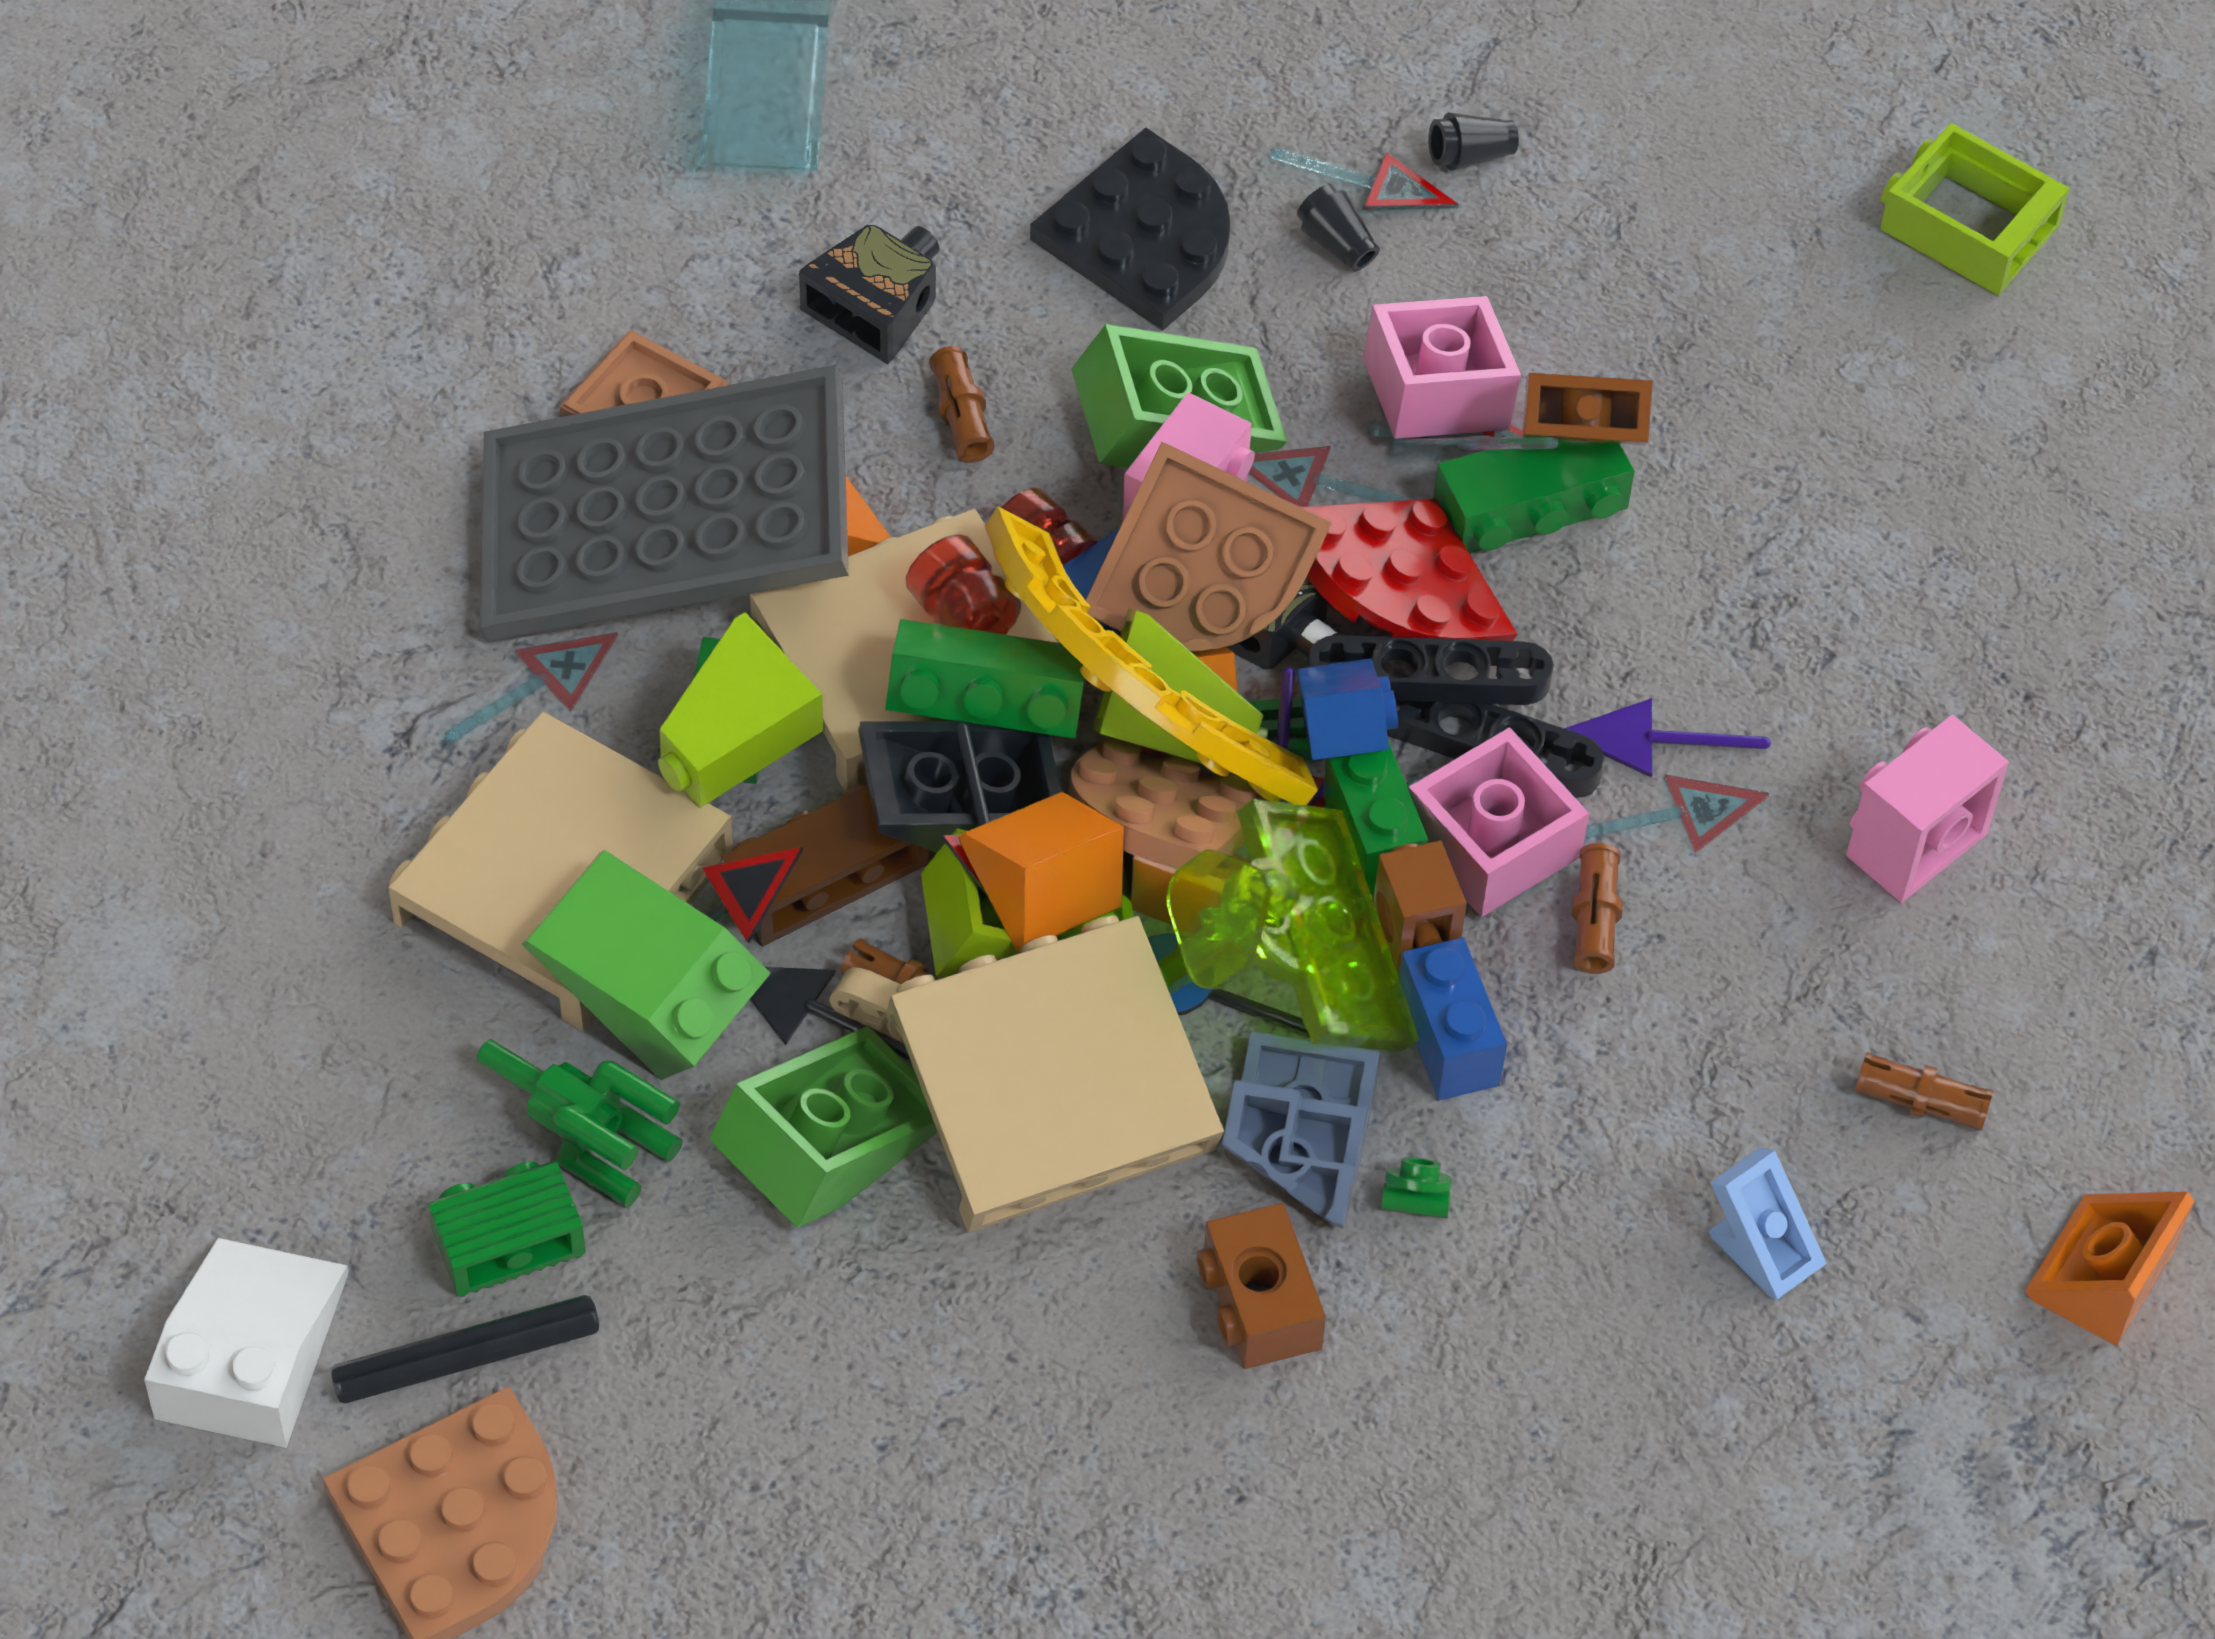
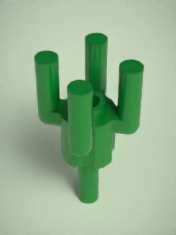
M492 1039L484 1042L478 1051L477 1061L532 1095L527 1102L526 1112L528 1117L563 1138L557 1152L558 1163L625 1207L631 1206L636 1201L641 1192V1184L594 1156L591 1152H595L620 1169L626 1170L635 1161L638 1147L617 1135V1131L667 1162L672 1161L682 1147L683 1141L681 1138L621 1102L620 1097L665 1125L669 1124L677 1115L680 1102L613 1061L601 1062L596 1067L593 1076L590 1077L568 1062L560 1065L553 1063L543 1071Z

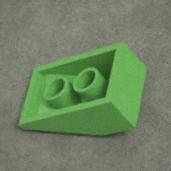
M1105 324L1071 368L1099 464L1129 468L1188 392L1251 422L1250 450L1254 451V453L1278 450L1287 442L1257 348Z
M606 850L599 852L522 942V945L660 1080L694 1067L771 974L725 927Z
M866 1026L736 1083L709 1140L782 1214L799 1228L843 1207L938 1131L915 1071L869 1026Z

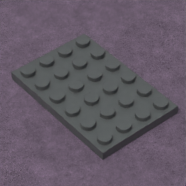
M837 365L484 432L480 628L488 642L849 576L843 379Z

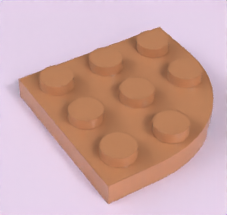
M1161 441L1086 598V602L1091 606L1087 614L1098 622L1121 632L1128 608L1141 611L1150 615L1191 652L1217 650L1237 644L1262 631L1289 606L1304 583L1332 522Z
M1117 738L1102 739L1075 762L1071 770L1067 795L1124 826V851L1205 879L1211 876L1273 818L1276 807L1275 802H1271L1259 795L1249 785L1248 781L1240 776L1230 775L1221 777L1200 770L1199 764L1192 760L1181 757L1162 758L1143 752L1140 745Z
M510 1386L323 1478L325 1492L409 1639H453L493 1618L510 1606L526 1591L543 1566V1557L550 1544L554 1527H557L558 1494L551 1459L542 1439Z

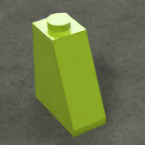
M1128 608L1120 638L1153 666L1150 670L1161 677L1170 689L1178 693L1183 690L1187 691L1210 708L1267 739L1268 729L1260 727L1263 718L1262 713L1150 615ZM1113 690L1111 692L1103 691L1093 730L1106 736L1201 763L1196 755L1197 751L1158 726Z
M746 612L733 620L659 729L661 758L658 759V766L660 772L673 790L676 792L684 790L701 808L823 731V694Z

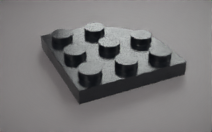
M1146 127L1030 224L1031 241L1162 331L1213 286L1222 272L1228 256L1230 215L1227 202L1220 187L1199 163Z

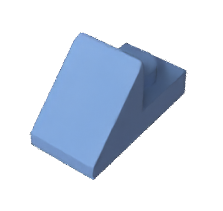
M1759 1147L1710 1182L1726 1216L1724 1220L1708 1231L1711 1238L1770 1298L1779 1299L1827 1264L1775 1150Z

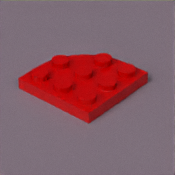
M1436 498L1301 507L1332 522L1307 577L1318 592L1336 610L1353 623H1355L1360 615L1370 625L1392 632L1390 637L1513 641L1518 633Z

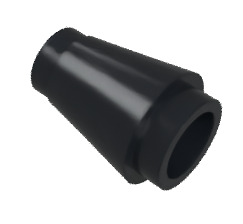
M1448 112L1444 115L1443 119H1434L1430 125L1428 135L1429 151L1435 165H1446L1449 170L1453 171L1501 158L1505 155H1514L1519 145L1518 129L1513 120Z
M1326 184L1313 191L1299 206L1297 217L1302 221L1301 230L1344 264H1347L1354 272L1365 268L1378 255L1380 247L1374 242L1372 235L1346 191H1337L1333 185Z

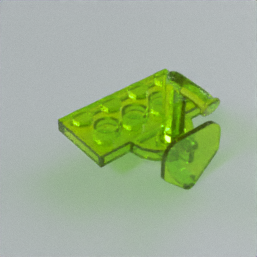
M1252 799L1236 811L1245 837V846L1252 859L1251 863L1248 864L1218 850L1208 849L1198 854L1174 873L1168 885L1166 901L1179 948L1157 962L1170 994L1175 993L1192 981L1197 986L1206 989L1222 988L1246 972L1254 963L1273 979L1293 985L1302 1012V1020L1308 1030L1312 1044L1403 1051L1419 1040L1343 810Z

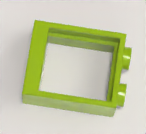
M1950 123L1935 140L1927 138L1921 144L1913 158L1911 167L1904 174L1896 172L1886 184L1880 202L1885 205L1880 230L1999 296L2060 227L2070 188L1959 126ZM1948 177L2016 216L1996 239L1992 241L1927 205L1924 201L1943 179Z

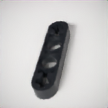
M1332 635L1318 640L1311 647L1308 667L1329 665V662L1334 661L1344 663L1372 659L1377 676L1389 677L1395 701L1530 705L1543 700L1549 693L1554 667L1552 657L1545 648L1525 641ZM1392 660H1402L1411 664L1416 671L1409 677L1396 678L1388 675L1382 669V666ZM1456 662L1468 663L1478 671V675L1470 680H1458L1449 676L1445 668ZM1491 666H1497V679L1489 678ZM1517 669H1528V673L1532 678H1520V673Z
M1391 674V675H1390V676L1396 677V678H1406V677H1409L1408 675H1403V674ZM1404 701L1407 705H1402L1399 711H1397L1398 728L1387 730V736L1456 759L1510 727L1518 737L1528 741L1532 747L1531 751L1540 760L1543 748L1551 750V754L1548 753L1547 763L1543 764L1575 798L1591 794L1600 784L1604 755L1602 748L1594 740L1585 735L1494 704ZM1425 708L1430 709L1428 723L1420 721V718H1424ZM1458 716L1468 720L1473 729L1464 735H1452L1445 732L1439 723L1446 717ZM1572 760L1584 763L1576 772L1565 769V767L1571 764Z

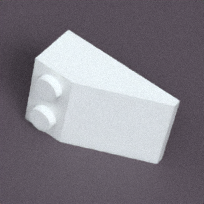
M218 1238L166 1320L144 1381L154 1419L287 1448L349 1273L348 1265Z

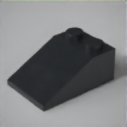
M860 721L858 733L877 833L938 853L945 844L942 840L943 836L952 835L957 828L970 831L978 827L956 731L960 724H966L970 730L990 821L1062 792L1050 735L962 721Z

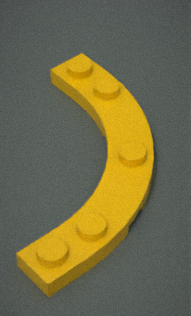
M999 506L996 508L984 526L994 550L993 556L1000 563L1007 576L1004 585L1014 596L1024 601L1048 631L1083 664L1080 672L1088 682L1106 692L1113 690L1158 726L1197 751L1196 755L1201 763L1214 773L1226 777L1232 772L1247 780L1249 785L1259 795L1271 802L1278 803L1282 798L1301 809L1306 807L1318 789L1302 757L1235 723L1187 691L1183 690L1178 693L1170 689L1161 677L1150 670L1153 666L1133 650L1114 631H1105L1097 620L1087 614L1091 606L1085 601L1068 577L1050 534Z

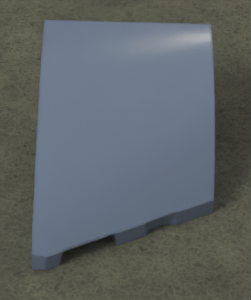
M1251 1031L1241 1081L1234 1080L1222 1142L1223 1147L1331 1225L1344 1228L1357 1179L1381 1063L1380 1051Z

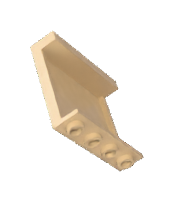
M975 508L956 516L942 517L930 526L898 538H887L872 548L848 556L849 576L750 594L751 619L823 694L822 732L836 754V778L844 792H847L855 785L868 783L858 733L860 721H955L885 710L892 653L900 619L1057 642L1055 637L1034 615L1025 602L1014 596L1004 585L1007 576L1000 563L993 556L994 550L986 532L985 524Z
M542 712L527 730L520 729L515 733L506 748L505 755L489 773H481L474 780L466 800L452 816H444L436 823L431 831L428 843L412 861H404L396 869L388 887L394 924L402 928L413 914L559 997L562 1020L584 1032L596 1016L522 945V942L599 852L603 850L608 851L690 905L709 882L702 868L722 864V855L733 849L731 815L709 803L699 808L684 790L676 792L659 775L551 715Z
M1115 915L1102 917L1085 925L1081 929L1082 934L1058 941L1055 935L1043 936L1023 945L1020 948V954L998 961L994 955L981 956L960 966L958 974L936 981L933 975L915 977L899 985L896 989L897 993L891 995L885 1016L888 1024L897 1023L962 1194L959 1212L967 1233L1215 1151L1224 1133V1129L1139 915L1119 921Z

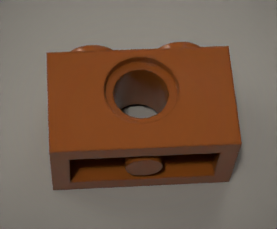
M1528 373L1526 378L1522 437L1646 445L1649 442L1653 381Z
M1441 840L1423 845L1405 844L1393 849L1389 853L1379 855L1370 928L1394 989L1398 987L1402 952L1462 937L1467 902Z
M1284 1202L1207 1221L1204 1249L1196 1251L1197 1267L1204 1288L1206 1290L1216 1289L1222 1306L1216 1310L1222 1340L1226 1347L1236 1345L1244 1369L1322 1350L1326 1315ZM1261 1283L1270 1289L1257 1292L1246 1288L1245 1285Z

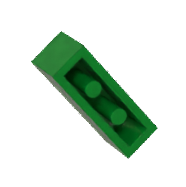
M1527 438L1437 463L1433 499H1437L1469 553L1479 550L1489 551L1498 549L1511 541L1536 534H1551L1567 525L1592 518H1607L1620 510L1627 509L1635 470L1621 444Z
M900 619L892 653L885 710L1076 738L1084 677L1080 672L1083 664L1061 643Z

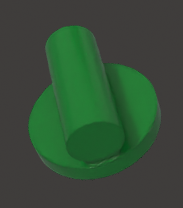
M1419 1157L1401 1158L1400 1167H1391L1386 1170V1183H1384L1381 1209L1447 1218L1452 1178L1444 1173H1440L1441 1163Z

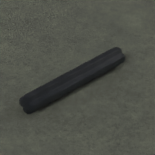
M582 1295L337 1363L331 1367V1379L340 1403L346 1404L596 1334L599 1331V1318L592 1298Z

